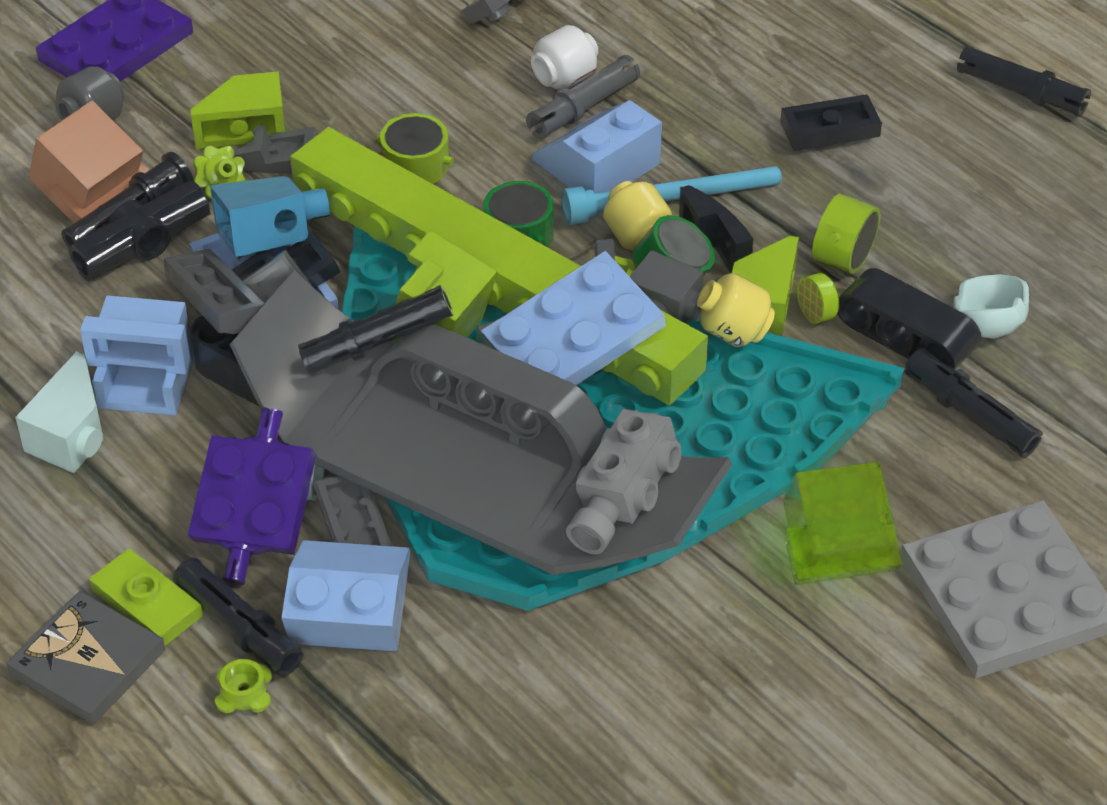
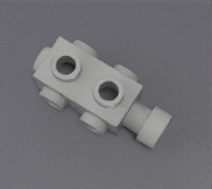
M623 409L612 427L605 431L600 446L587 466L580 470L575 483L583 508H580L566 528V534L568 539L577 548L590 554L603 553L615 534L614 524L616 520L633 524L641 510L651 511L658 498V481L664 472H675L681 460V445L676 439L670 417Z

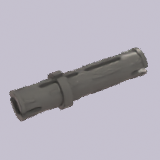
M622 55L618 60L573 88L561 89L553 95L552 101L528 113L526 116L528 128L531 129L543 121L542 126L532 134L539 139H544L565 123L574 124L583 117L584 111L629 83L638 80L640 77L638 64L627 71H623L624 67L632 63L634 59L629 55Z

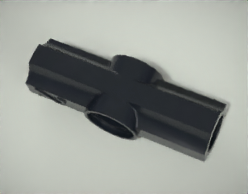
M192 179L145 205L138 200L126 201L115 209L108 225L68 246L70 258L74 262L79 274L87 282L94 280L135 256L146 261L155 259L166 250L171 236L211 214L209 202L202 193L201 187Z

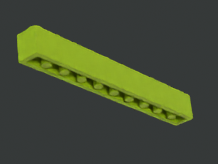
M330 127L324 129L290 156L293 183L300 191L324 188L327 193L330 212L338 219L347 221L365 231L373 239L386 243L408 257L414 247L431 230L497 270L488 304L494 305L506 313L511 312L581 267L577 263ZM661 310L665 316L666 327L603 367L602 370L617 375L636 386L642 393L652 395L670 406L706 371L708 336Z

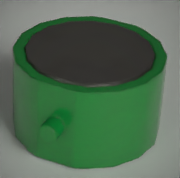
M509 181L492 188L484 198V213L540 244L549 247L554 236L553 198L545 188L528 181Z
M672 215L659 217L635 246L632 255L635 268L640 265L652 250L703 271V276L712 267L715 259L712 244L704 233L692 222Z

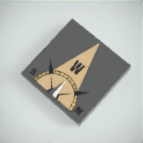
M79 591L6 663L10 676L91 725H94L165 651L163 638Z

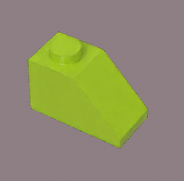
M279 71L235 75L191 108L196 150L204 149L209 145L215 148L246 145L254 139L252 130L260 124L265 126L268 135L285 132Z
M788 236L734 262L732 273L746 278L770 294L771 307L774 309L775 315L768 333L783 336L796 272L799 237Z

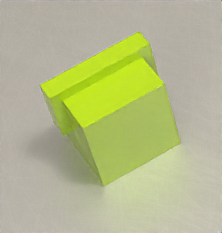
M430 230L408 255L407 261L417 267L415 273L400 289L396 304L418 296L441 284L451 303L454 316L431 324L439 325L464 337H468L484 317L497 270ZM402 337L397 338V339H395V340H393V341H391V342L396 343V342H397L398 340H400Z

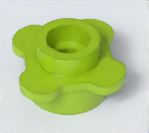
M238 659L228 663L217 672L216 677L221 688L220 694L215 698V705L220 712L231 713L235 709H251L253 712H262L269 707L271 698L266 692L267 683L272 679V672L269 667L258 664L250 659ZM241 688H248L247 690L243 691L239 690Z

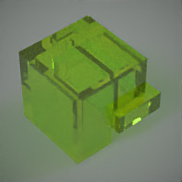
M880 461L795 473L783 499L788 524L784 538L794 585L899 570L902 561Z

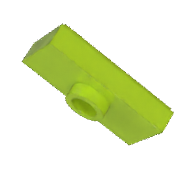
M130 548L88 579L92 592L121 615L163 638L165 646L203 617L202 607L199 602Z

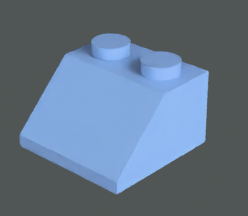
M631 100L598 112L532 153V161L569 188L583 186L585 190L592 189L594 193L611 191L618 184L625 181L632 182L660 164L662 122Z
M303 540L289 567L282 621L288 639L294 644L398 652L410 548Z

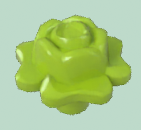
M210 145L206 146L203 149V156L195 157L193 160L196 170L194 182L201 188L205 187L204 194L209 199L212 198L211 185L245 181L242 173L245 161L241 157H234V149L231 146L220 149Z

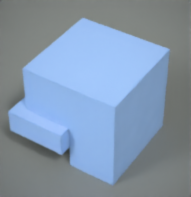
M106 295L99 317L85 316L80 329L87 366H97L92 382L98 409L177 415L194 360L185 302Z

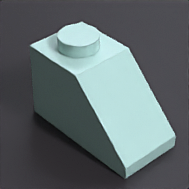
M77 351L15 417L24 452L72 473L88 457H92L98 451L104 440L84 354Z

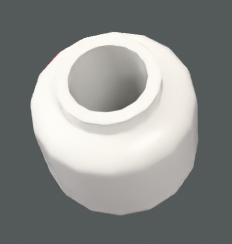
M565 25L536 42L533 56L531 57L533 72L544 86H550L555 90L569 89L595 73L599 52L595 39L589 33H584L578 27Z

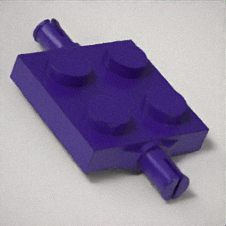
M268 407L261 409L256 437L238 439L211 435L188 536L194 542L220 545L229 551L222 580L230 584H235L236 582L238 585H245L251 555L266 552L295 555L317 454L309 447L285 445L277 441L284 413L275 408H271V411Z

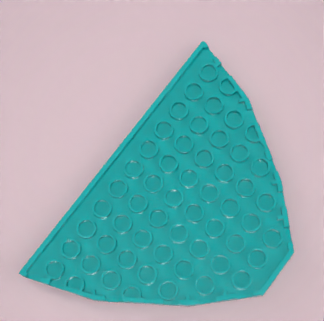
M355 226L353 229L352 254H350L348 285L347 289H345L342 313L351 320L357 321L395 305L400 289L415 273L417 266L407 261L408 257L382 241L373 239L368 233ZM487 304L484 317L478 325L497 321L508 313L494 305ZM699 317L695 322L690 320L687 325L708 336L706 371L670 406L652 395L642 393L636 386L602 369L577 384L576 386L590 398L598 409L606 430L612 427L623 409L670 417L676 439L681 445V456L700 458L729 457L732 463L731 468L680 544L641 558L594 569L552 575L389 498L384 497L428 581L529 611L665 562L813 477L876 411L882 410L887 406L888 399L902 384L904 368L768 332L757 343L750 342L745 346L735 347L707 332L701 326ZM476 327L467 338L479 343Z

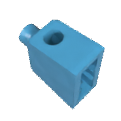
M285 176L210 186L216 231L235 257L305 241L308 238L307 220L329 217L330 215L329 201L324 188L301 192L292 180Z

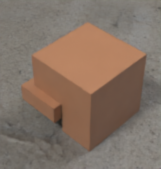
M92 100L36 138L29 179L73 223H76L98 206L128 188L129 181L137 172L146 173L149 169L141 162L144 150Z

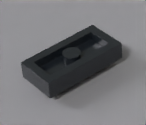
M868 94L781 108L780 122L794 151L881 136L882 122Z

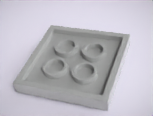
M1044 500L902 545L900 557L975 679L1107 635V592Z

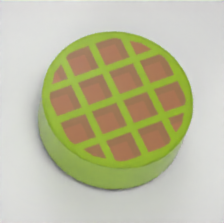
M816 273L801 278L797 286V298L800 309L807 320L813 324H819L834 319L839 309V297L832 280L823 273Z

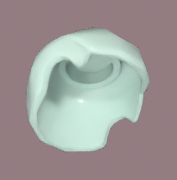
M1002 274L978 276L965 280L959 285V294L954 297L953 308L974 320L981 331V337L996 339L1012 334L1026 321L1029 312V287L1026 281L1016 276Z

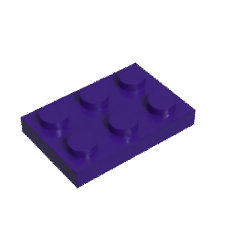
M107 0L36 46L38 61L66 78L87 67L95 66L111 72L121 82L193 33L192 19L160 0Z

